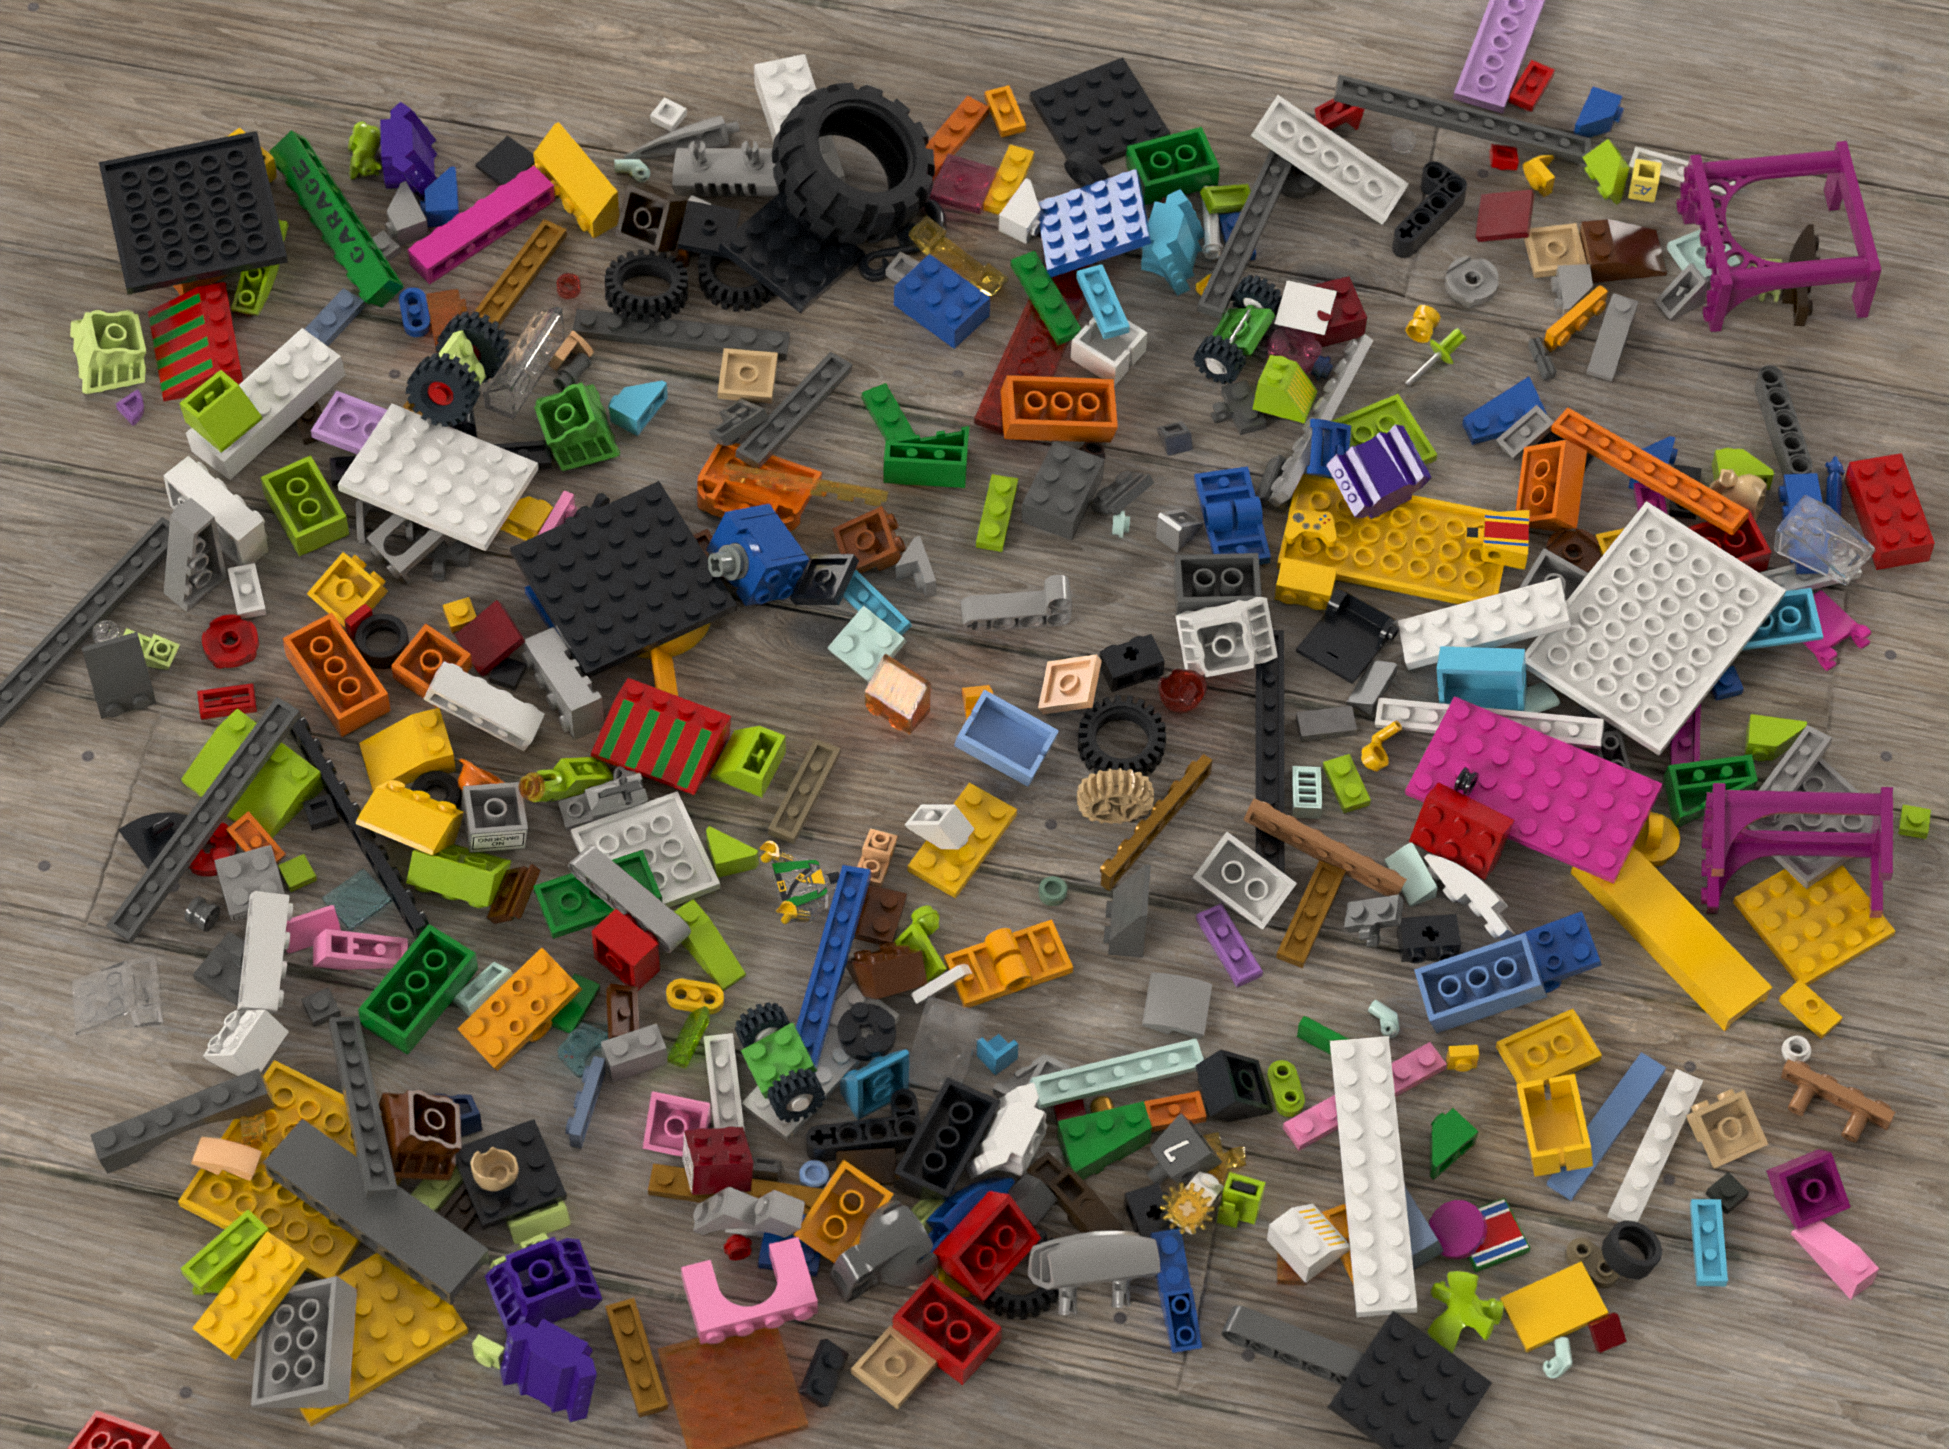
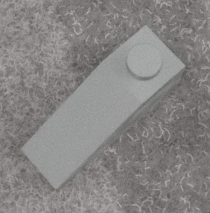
M1613 293L1586 374L1613 381L1635 320L1639 301Z

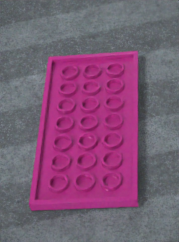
M1454 696L1405 789V795L1424 803L1427 794L1438 782L1454 789L1460 772L1464 767H1467L1470 773H1479L1478 781L1468 797L1515 820L1508 839L1614 884L1662 790V783Z

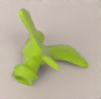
M1461 1271L1448 1272L1447 1277L1450 1288L1445 1286L1446 1282L1441 1281L1435 1283L1430 1291L1431 1296L1445 1303L1448 1309L1431 1324L1427 1330L1429 1337L1451 1353L1454 1352L1461 1330L1465 1326L1474 1328L1487 1341L1494 1325H1499L1504 1308L1503 1302L1497 1301L1495 1298L1480 1300L1475 1294L1478 1275Z

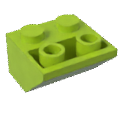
M222 370L218 371L179 403L185 422L221 453L263 420L261 414L242 388Z
M762 726L734 730L710 777L762 798L786 754L785 735Z

